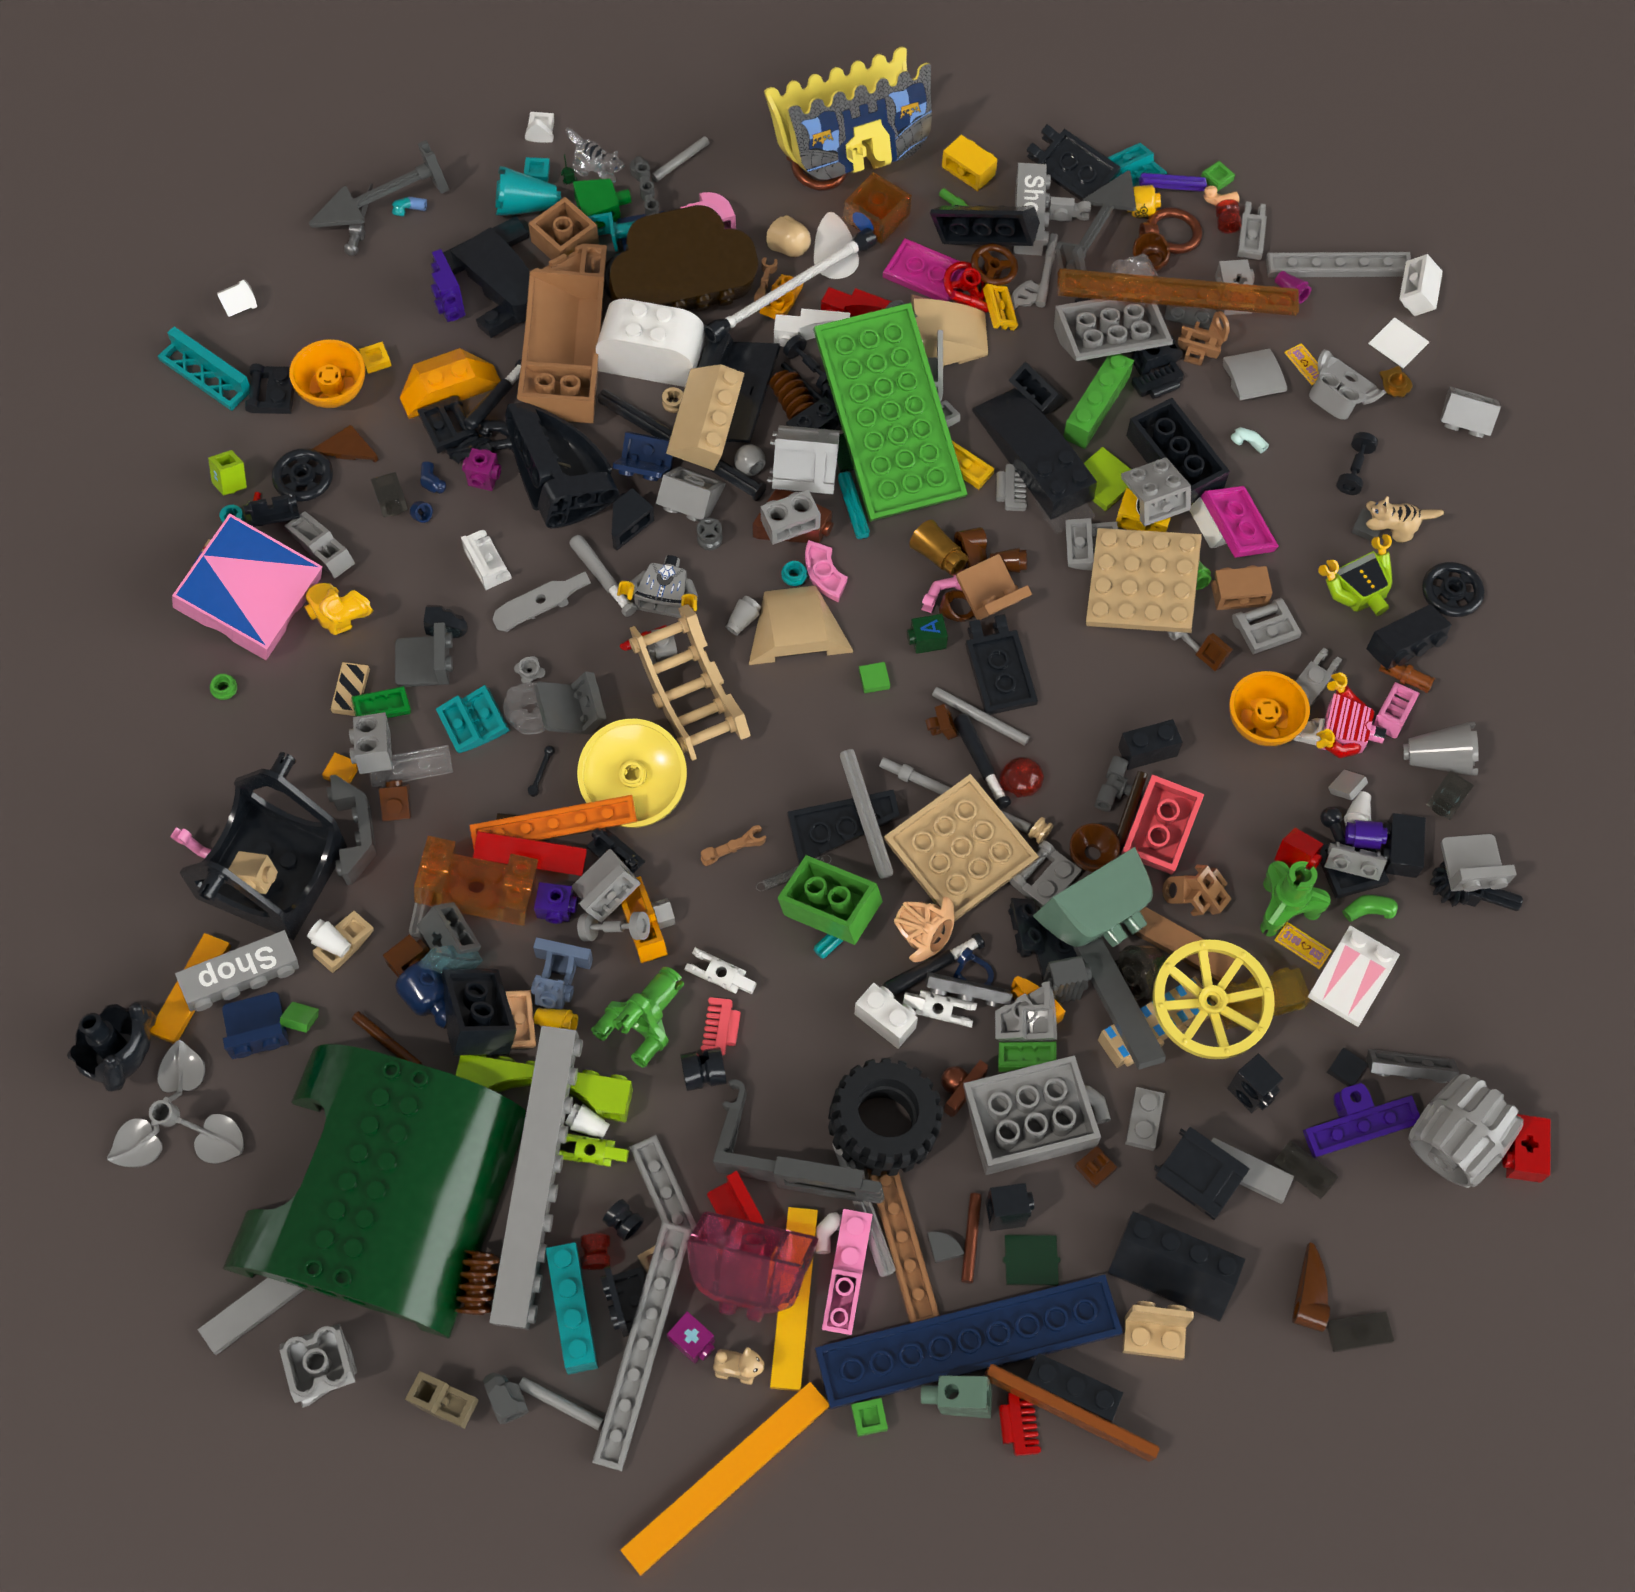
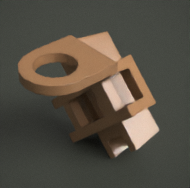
M1222 311L1215 312L1209 330L1199 328L1200 322L1197 321L1194 329L1182 326L1178 345L1180 349L1186 350L1185 362L1202 366L1205 356L1217 359L1221 352V345L1227 341L1230 329L1228 319ZM1219 317L1223 321L1224 329L1220 325ZM1195 338L1205 341V344L1196 342L1194 340ZM1190 353L1200 356V359L1191 357Z
M1196 865L1195 869L1198 872L1196 876H1173L1165 880L1162 890L1164 899L1171 904L1191 903L1194 906L1191 912L1192 916L1203 915L1207 909L1212 915L1221 913L1231 900L1224 889L1228 883L1217 868H1209L1208 865ZM1173 882L1177 886V893L1174 898L1169 894V887Z

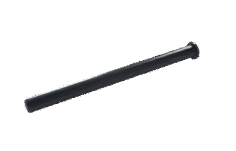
M603 389L598 394L597 398L600 404L654 437L670 440L672 429L606 389ZM721 459L714 471L710 470L751 495L754 501H758L766 490V483L757 482Z

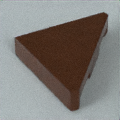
M349 425L313 448V450L319 451L324 455L335 456L337 459H369L374 463L378 461L377 454L352 425Z

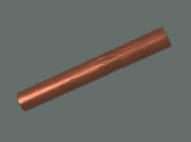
M970 1193L961 1282L973 1283L982 1195L978 1193Z

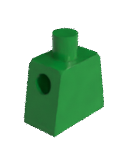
M610 179L573 182L577 207L586 216L612 212L613 221L616 222L617 219L621 218L619 206L632 203L629 189L615 192L613 182ZM602 221L594 222L597 224V228L605 226V223Z

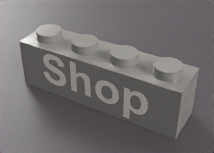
M1018 163L1015 207H1035L1040 224L1034 246H1013V254L1042 256L1043 246H1048L1049 231H1045V227L1049 225V212H1045V208H1049L1050 193H1046V189L1050 188L1051 175L1046 174L1047 164Z
M283 930L179 971L175 975L191 1012L193 1010H206L213 1005V1002L223 998L224 1000H231L239 996L241 991L248 988H261L268 983V980L273 978L288 977L299 968L287 934Z

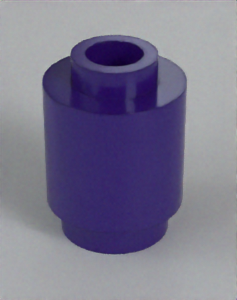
M1354 820V823L1347 822L1345 831L1346 844H1352V847L1368 849H1380L1381 844H1386L1387 828H1383L1382 822Z

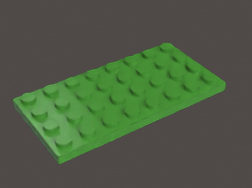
M911 303L814 326L813 331L869 521L966 497L968 495Z

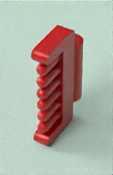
M1009 1392L1007 1395L1008 1404L998 1406L1003 1444H1013L1015 1456L1039 1454L1041 1448L1039 1446H1031L1038 1445L1039 1440L1024 1439L1038 1436L1037 1431L1024 1432V1430L1037 1429L1036 1423L1023 1424V1422L1036 1421L1035 1415L1022 1416V1414H1034L1035 1408H1021L1033 1406L1034 1404L1022 1400V1398Z

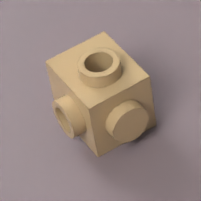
M241 851L237 853L228 869L261 894L268 892L278 873L268 855Z

